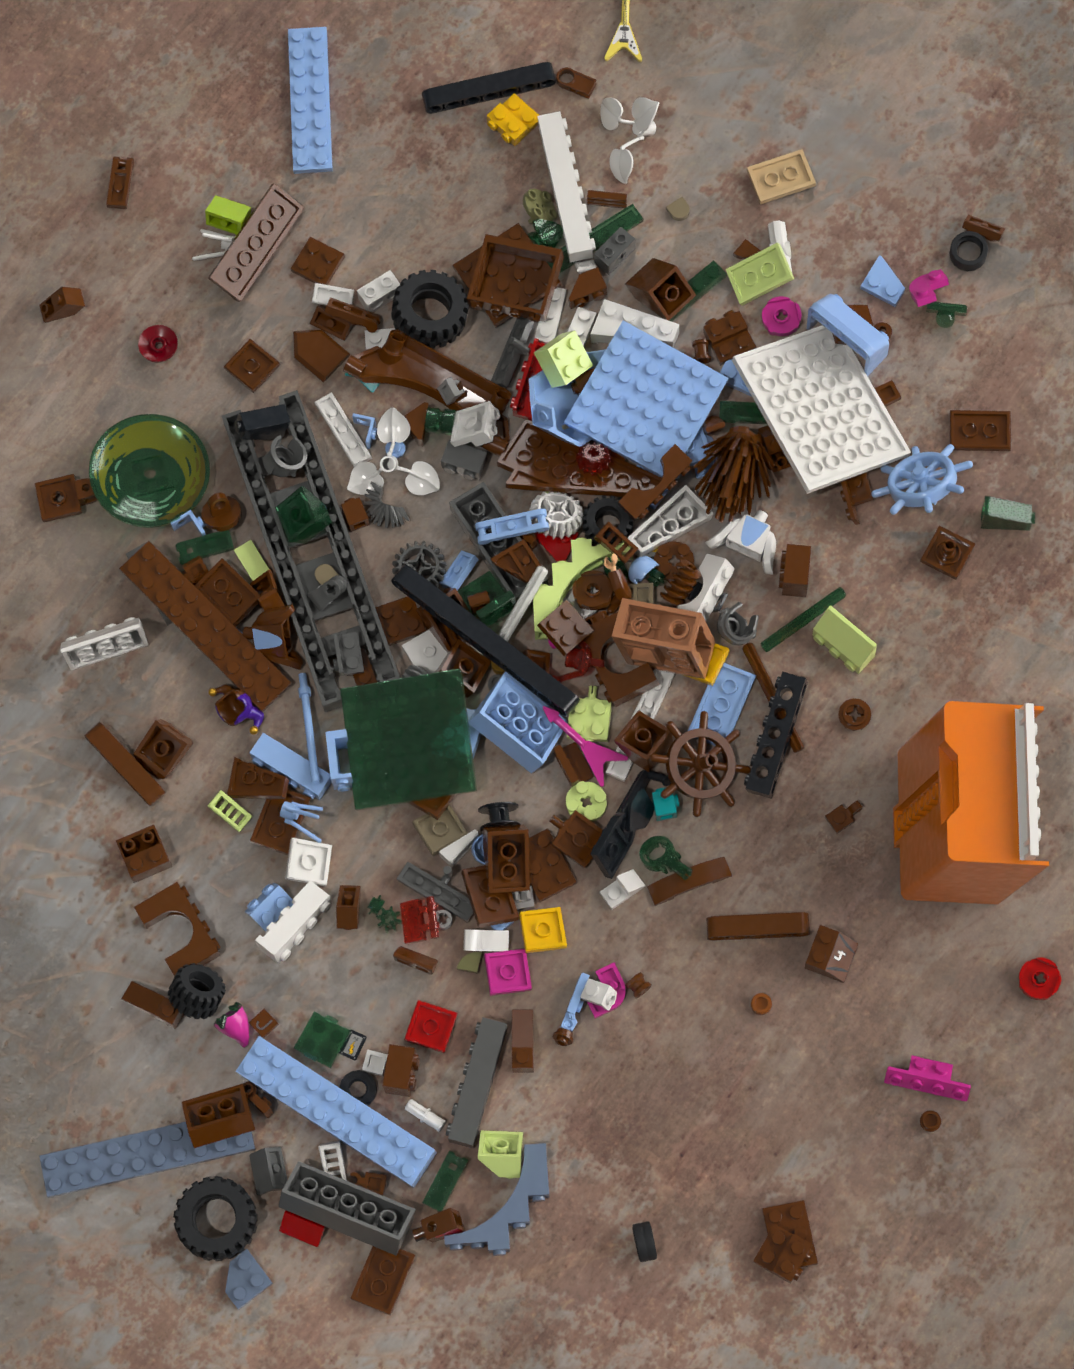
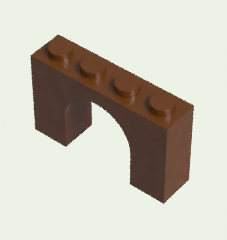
M618 612L591 625L590 627L594 631L579 643L582 650L586 649L589 654L586 657L591 668L595 667L598 672L595 674L600 686L604 684L607 690L604 692L606 699L609 703L613 702L615 707L660 685L648 662L623 674H616L605 668L604 655L607 648L614 643L612 633Z
M178 882L134 907L146 929L174 915L185 917L192 923L193 935L188 945L164 959L174 977L178 969L183 967V965L195 963L196 965L202 964L204 966L221 956L218 952V949L221 948L215 937L210 938L207 933L211 931L205 920L200 921L197 916L200 914V911L195 903L190 904L187 899L190 894L184 885L180 887Z

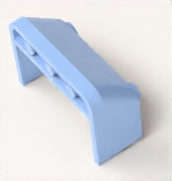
M828 294L813 303L808 309L806 329L810 330L817 322L821 323L866 360L864 371L867 377L888 355L889 337L883 331L879 332L843 303V299L839 295Z

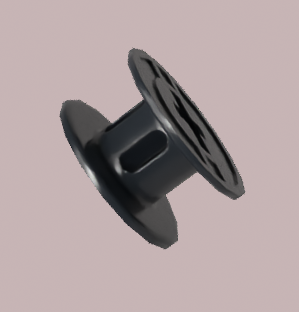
M495 802L479 807L478 812L489 815L490 823L482 825L480 831L483 832V827L521 825L520 822L510 820L509 812L519 808L518 804L515 802Z

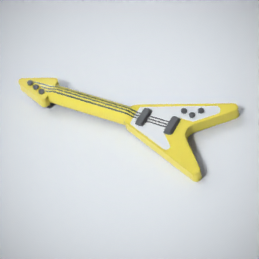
M622 0L621 22L605 55V61L610 60L621 49H626L638 62H642V56L629 23L630 0Z

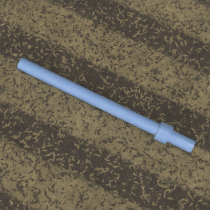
M300 673L298 675L300 684L298 693L299 698L302 700L311 783L318 784L320 780L310 706L311 690L308 686L307 674Z

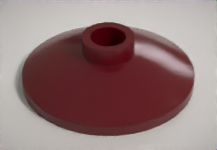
M150 326L139 337V351L148 361L155 363L167 361L177 350V336L167 326ZM158 344H162V345H163V346H162L161 348H159V349L156 348V345H158Z

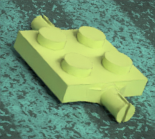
M589 686L588 697L579 698L580 702L572 710L568 718V725L586 741L593 743L608 742L612 702L609 703L608 700L596 698L597 686Z

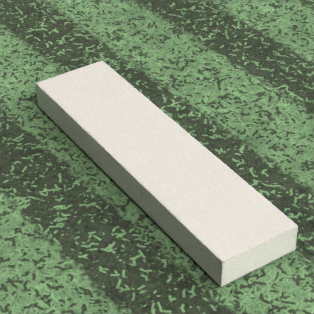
M332 392L315 401L317 409L353 467L360 462H367L372 459Z

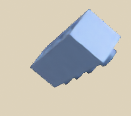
M265 733L261 735L250 751L254 764L261 768L265 766L270 769L269 771L285 776L289 779V786L294 789L299 787L304 790L303 794L311 797V799L315 797L320 800L332 783L330 774L318 767L320 783L312 784L309 761Z

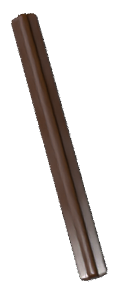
M747 643L743 646L742 650L769 702L771 696H775L776 689L753 643ZM779 711L776 714V718L779 720L786 716L785 711ZM794 727L789 744L793 752L797 753L804 749V745Z

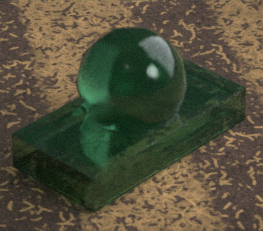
M932 302L926 305V312L937 313L935 317L936 323L942 328H949L955 322V315L966 316L967 306Z

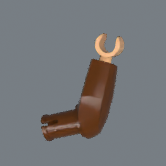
M615 554L611 556L613 562H610L607 556L604 560V566L611 570L608 572V576L615 594L610 601V607L607 609L609 613L615 612L620 606L622 598L631 600L632 597L630 586L620 568L616 569L615 565L618 558Z

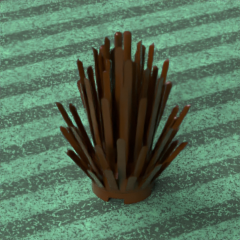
M732 427L724 436L702 446L701 448L703 449L710 447L703 453L707 456L693 466V468L698 469L697 473H700L719 455L716 462L695 486V491H697L704 483L698 493L699 497L708 485L703 495L705 499L708 493H710L705 503V506L708 505L706 513L710 514L711 509L716 508L717 505L715 518L719 523H723L725 515L729 512V522L733 521L734 515L737 513L741 515V512L745 511L746 499L747 511L749 515L751 514L755 479L758 497L761 498L762 496L758 465L766 496L770 498L768 487H771V482L764 462L771 471V465L775 466V464L763 447L764 441L759 433L756 435L754 432L749 431L750 427Z

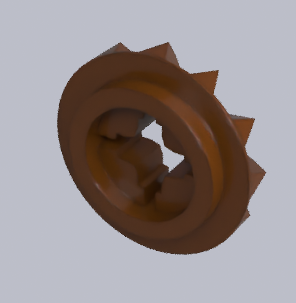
M853 698L846 700L839 708V721L845 729L848 728L852 731L862 730L871 720V709L861 699ZM854 707H856L857 714L861 715V717H857L855 722H853L852 716H849V714L853 713Z

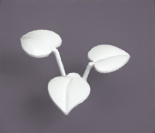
M608 97L602 101L600 115L602 124L606 129L615 130L619 122L633 125V133L638 136L622 145L620 150L613 149L610 155L611 171L615 178L624 184H627L628 177L633 168V156L625 148L639 140H644V136L655 134L656 124L653 119L659 106L658 101L645 97L637 98L632 106L634 121L620 118L623 113V107L617 99Z
M395 408L388 409L381 417L377 426V435L380 441L383 443L391 442L387 456L381 459L379 470L371 462L364 461L357 464L351 472L347 486L349 491L360 495L369 494L366 489L375 492L370 484L371 481L382 487L384 479L379 474L382 471L392 472L395 470L409 473L405 479L407 489L415 495H426L439 491L440 481L438 474L429 463L417 461L410 470L398 466L397 458L392 456L395 442H404L410 434L408 420Z

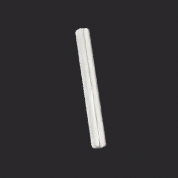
M542 566L536 568L498 633L507 642L548 574V570Z

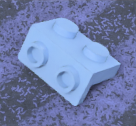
M268 884L263 888L262 894L257 899L255 898L248 903L245 913L266 932V928L271 922L274 923L279 920L280 912L285 907L293 906V899L278 884Z

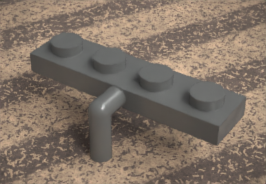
M520 317L516 319L492 376L491 382L501 387H508L521 354L529 353L526 341L533 329L534 322L528 318Z
M406 863L397 877V881L468 923L473 915L472 906L468 897L447 885L453 876L450 866L443 868L444 875L439 881L413 864Z

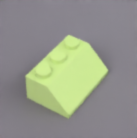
M830 605L813 628V639L821 646L824 644L833 657L843 660L845 662L844 665L850 671H856L859 674L875 657L877 644Z

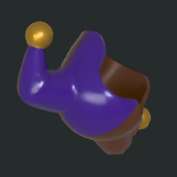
M229 684L209 689L208 693L212 697L216 694L224 695L215 703V708L220 718L226 724L236 726L245 719H251L254 721V725L250 727V733L252 735L258 733V728L264 720V713L252 706V701L247 693L235 690Z

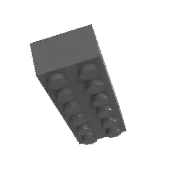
M482 482L450 501V510L514 607L527 584L492 564L490 558L520 542L522 539L520 536L492 541L485 545L478 544L477 537L479 534L476 531L475 524L506 516L486 484ZM491 528L486 530L487 534L492 533ZM545 577L542 584L548 585L547 577Z
M300 1161L297 1162L281 1191L278 1206L393 1255H397L407 1236L416 1210Z

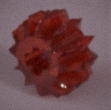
M594 441L592 445L586 442L585 447L580 446L579 452L576 455V461L579 469H583L584 474L590 472L593 476L595 472L601 475L602 470L607 471L611 457L608 448H604L602 443L596 445Z

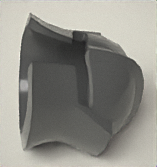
M279 435L272 441L271 450L263 457L264 467L269 475L273 474L277 477L291 475L295 477L297 469L304 466L307 460V451L296 437L290 441L288 448L282 444L280 445L282 437Z

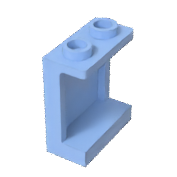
M346 729L327 731L325 733L333 788L339 792L349 791L350 788H354V781L351 773L341 774L338 750L350 748Z

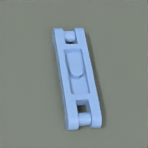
M536 509L477 522L475 528L479 534L477 537L478 544L485 545L492 541L548 531L549 523L546 522L545 518L547 516L546 509ZM537 518L538 523L532 524V519ZM491 528L492 533L487 534L486 530Z

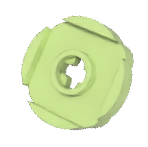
M580 781L574 785L566 796V808L569 815L576 810L591 822L599 820L607 808L606 794L603 789L592 782ZM590 798V802L592 803V805H587L586 807H583V802L581 800Z

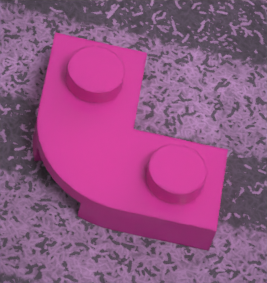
M942 269L933 270L911 282L909 286L911 297L918 307L935 302L937 299L933 290L947 286L949 282Z
M614 962L595 971L601 983L610 985L617 991L616 1001L609 1011L599 1005L586 1001L595 1019L618 1008L625 998V984Z

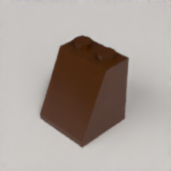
M652 258L625 283L635 299L668 321L696 296L676 265L656 258Z

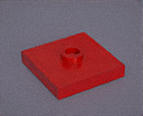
M418 1000L404 1040L445 1053L458 1013Z

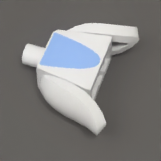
M758 510L754 517L745 514L742 518L737 517L732 522L728 521L711 539L705 542L711 549L726 543V547L759 562L762 560L765 574L773 575L776 539L770 531L771 526L765 523L768 514L764 511Z

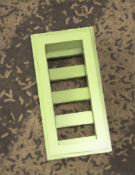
M222 790L207 805L210 810L238 832L252 818L251 814ZM223 798L225 801L219 808H216L217 803ZM229 803L232 806L225 814L222 813V810ZM234 809L238 810L232 819L228 818ZM242 813L244 817L237 825L234 822Z

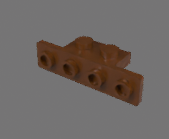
M866 472L838 482L843 488L840 491L842 500L848 506L845 509L849 521L852 520L855 525L860 524L855 506L874 500L871 495L872 491Z

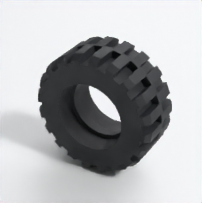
M420 270L417 275L415 273L408 275V280L404 278L400 282V286L396 288L391 318L394 320L393 325L396 330L402 331L431 349H435L437 345L441 348L446 346L447 342H454L456 336H460L463 327H465L469 309L467 294L464 293V288L461 284L457 285V280L454 277H447V273L442 272L440 274L436 273V270H430V272ZM431 298L441 302L446 307L448 314L439 320H426L418 316L411 305L420 299Z
M215 1176L213 1179L206 1177L199 1183L195 1181L190 1189L186 1188L182 1192L183 1197L181 1199L178 1198L176 1203L177 1210H174V1227L178 1238L192 1254L208 1261L210 1259L222 1261L224 1258H234L236 1253H242L245 1250L244 1247L251 1243L253 1240L251 1237L253 1233H256V1221H258L254 1202L241 1185L228 1178L226 1180L219 1176ZM221 1199L233 1207L236 1217L235 1224L225 1236L211 1239L199 1232L196 1225V1216L199 1209L205 1203Z

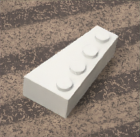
M309 881L293 898V906L285 907L280 912L279 921L277 923L271 922L267 926L265 936L259 935L255 939L258 948L277 964L281 961L284 962L290 956L291 948L295 944L299 945L305 931L315 926L318 921L316 918L320 913H325L331 905L330 895L312 881Z

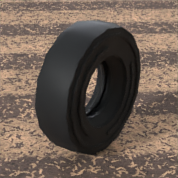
M351 1071L343 1077L339 1088L351 1095L350 1087L354 1082L364 1083L366 1086L365 1094L354 1098L367 1106L370 1105L377 1093L375 1080L365 1071Z

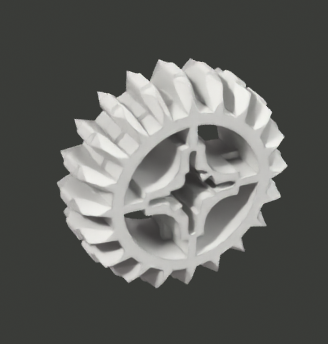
M543 492L541 495H537L535 500L531 502L529 511L546 509L547 516L545 518L546 522L549 523V530L538 533H545V537L550 535L553 539L556 536L562 539L564 535L569 538L571 534H575L581 527L582 517L584 516L579 501L575 500L574 496L569 497L567 493L561 494L560 492H549L548 494ZM532 519V524L538 523V519Z

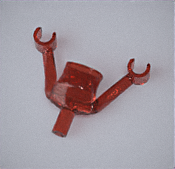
M582 640L578 646L583 649L573 648L565 657V667L578 671L561 676H551L562 683L563 681L585 675L590 666L603 668L605 661L592 658L591 648Z

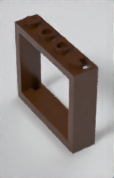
M485 234L467 295L469 306L479 311L482 309L489 310L498 315L504 313L509 314L513 318L523 317L528 318L532 322H546L564 259L562 249ZM491 251L554 263L540 310L478 297Z

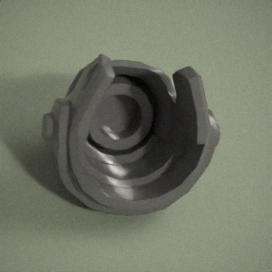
M741 602L719 612L720 615L717 622L718 633L732 645H743L756 637L759 616L753 615L747 627L746 619L736 612L743 605Z

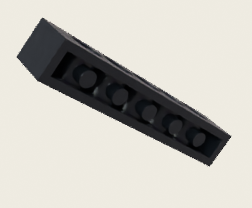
M782 671L781 677L778 676L776 679L775 688L777 690L775 696L770 698L768 707L771 709L769 715H765L762 727L765 728L763 734L758 736L756 743L758 750L756 754H753L750 762L752 769L750 774L747 773L744 780L745 789L749 793L772 799L808 685V681L804 677ZM785 692H792V697L789 700L782 699V695ZM779 711L786 712L785 718L781 720L776 718V714ZM772 731H780V736L778 738H770V734ZM767 750H773L774 755L771 758H764V753ZM760 770H768V774L766 777H758V772Z

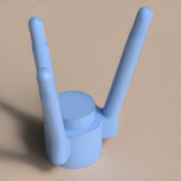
M285 801L280 811V817L285 818L284 823L294 826L310 838L321 843L322 840L294 822L293 819L297 820L299 815L319 819V815L301 809L323 811V807Z

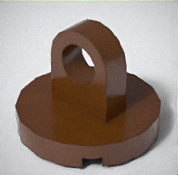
M215 493L203 506L201 515L203 523L207 528L222 532L230 530L238 524L242 511L236 499L226 496L224 493Z

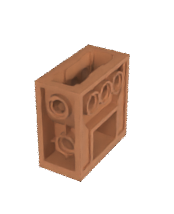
M622 598L612 638L627 664L641 666L648 662L652 669L705 679L715 639L702 613Z

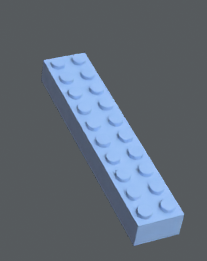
M260 1036L236 1070L241 1077L252 1082L264 1092L412 1188H415L437 1154L435 1149Z

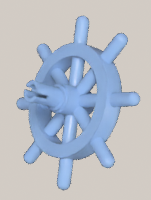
M952 444L947 445L941 453H920L919 448L914 446L911 449L912 456L905 458L895 467L881 466V472L889 474L888 486L872 491L871 495L873 498H878L891 494L892 499L896 502L890 508L892 515L897 514L903 506H924L925 511L931 513L933 511L932 503L936 505L937 501L944 498L950 491L958 494L964 492L962 486L956 485L957 472L972 468L973 463L972 461H965L954 465L948 457L954 450Z

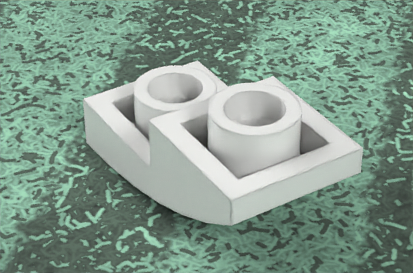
M464 929V950L508 951L509 930Z

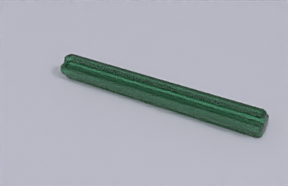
M838 587L761 642L762 649L765 652L773 649L824 613L830 605L833 606L845 598V591Z

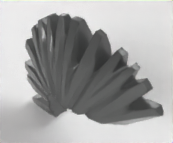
M371 481L370 484L375 492L366 489L369 494H364V496L372 501L363 502V505L371 506L365 510L368 513L367 517L371 516L369 520L372 521L374 519L373 524L377 523V526L380 527L385 519V528H388L390 521L392 528H395V523L397 527H399V522L401 525H404L403 517L409 521L410 519L403 507H394L382 502L383 487Z

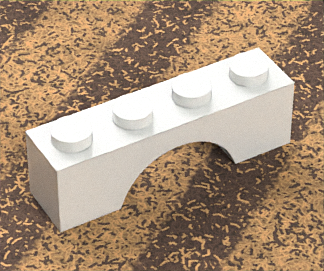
M706 554L698 569L703 577L701 592L691 602L679 605L678 609L702 613L705 621H707L735 568L726 558Z

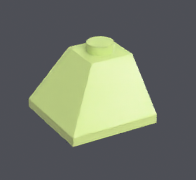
M481 1130L478 1160L498 1177L520 1178L523 1132Z

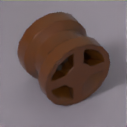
M640 972L632 977L625 986L634 992L633 996L637 999L645 994L652 984L646 982L644 975Z

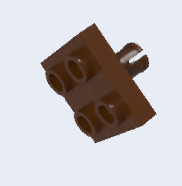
M939 526L920 562L957 580L975 547V543Z

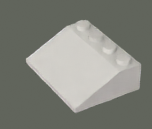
M131 617L117 625L109 624L99 631L91 630L80 637H69L65 642L61 643L60 649L72 671L149 645L140 618Z

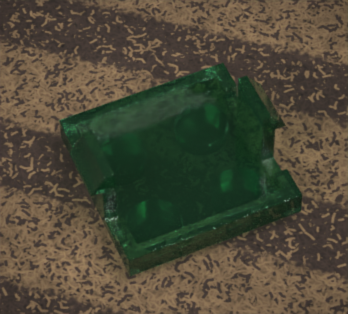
M314 1011L294 1049L311 1060L317 1061L331 1069L351 1031L338 1025L339 1020L327 1014L323 1017Z

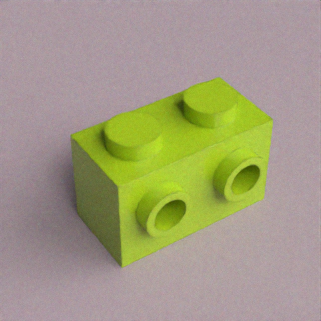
M216 195L205 210L206 225L236 235L251 215V207Z

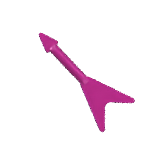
M543 706V711L549 722H554L581 747L600 787H603V764L609 761H627L628 757L593 742L586 741L558 716V711Z

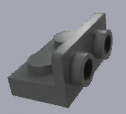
M358 632L339 635L333 633L334 639H330L332 652L336 651L337 659H333L335 671H339L340 677L364 673Z

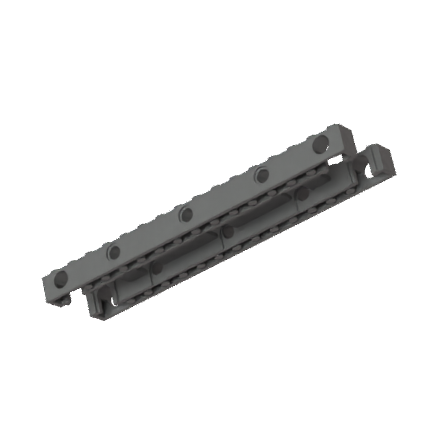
M298 390L278 396L280 400L278 403L279 405L285 404L291 421L287 428L289 436L292 435V438L296 437L299 439L307 451V460L303 469L308 481L270 493L264 477L269 476L264 467V456L257 458L254 450V441L241 440L240 434L235 430L234 422L239 413H241V410L222 415V419L287 605L293 604L295 608L291 617L324 712L343 707L344 697L342 691H339L334 678L336 677L335 671L330 666L328 657L336 655V651L332 652L330 639H334L333 634L321 638L315 624L316 620L353 608L359 625L337 632V635L358 632L360 646H367L369 661L374 666L379 688L381 687L382 692L398 688L401 679ZM325 536L328 537L333 553L295 565L289 548ZM322 564H328L334 568L338 575L346 579L347 589L336 597L331 604L319 611L307 595L320 586L315 578L316 568Z

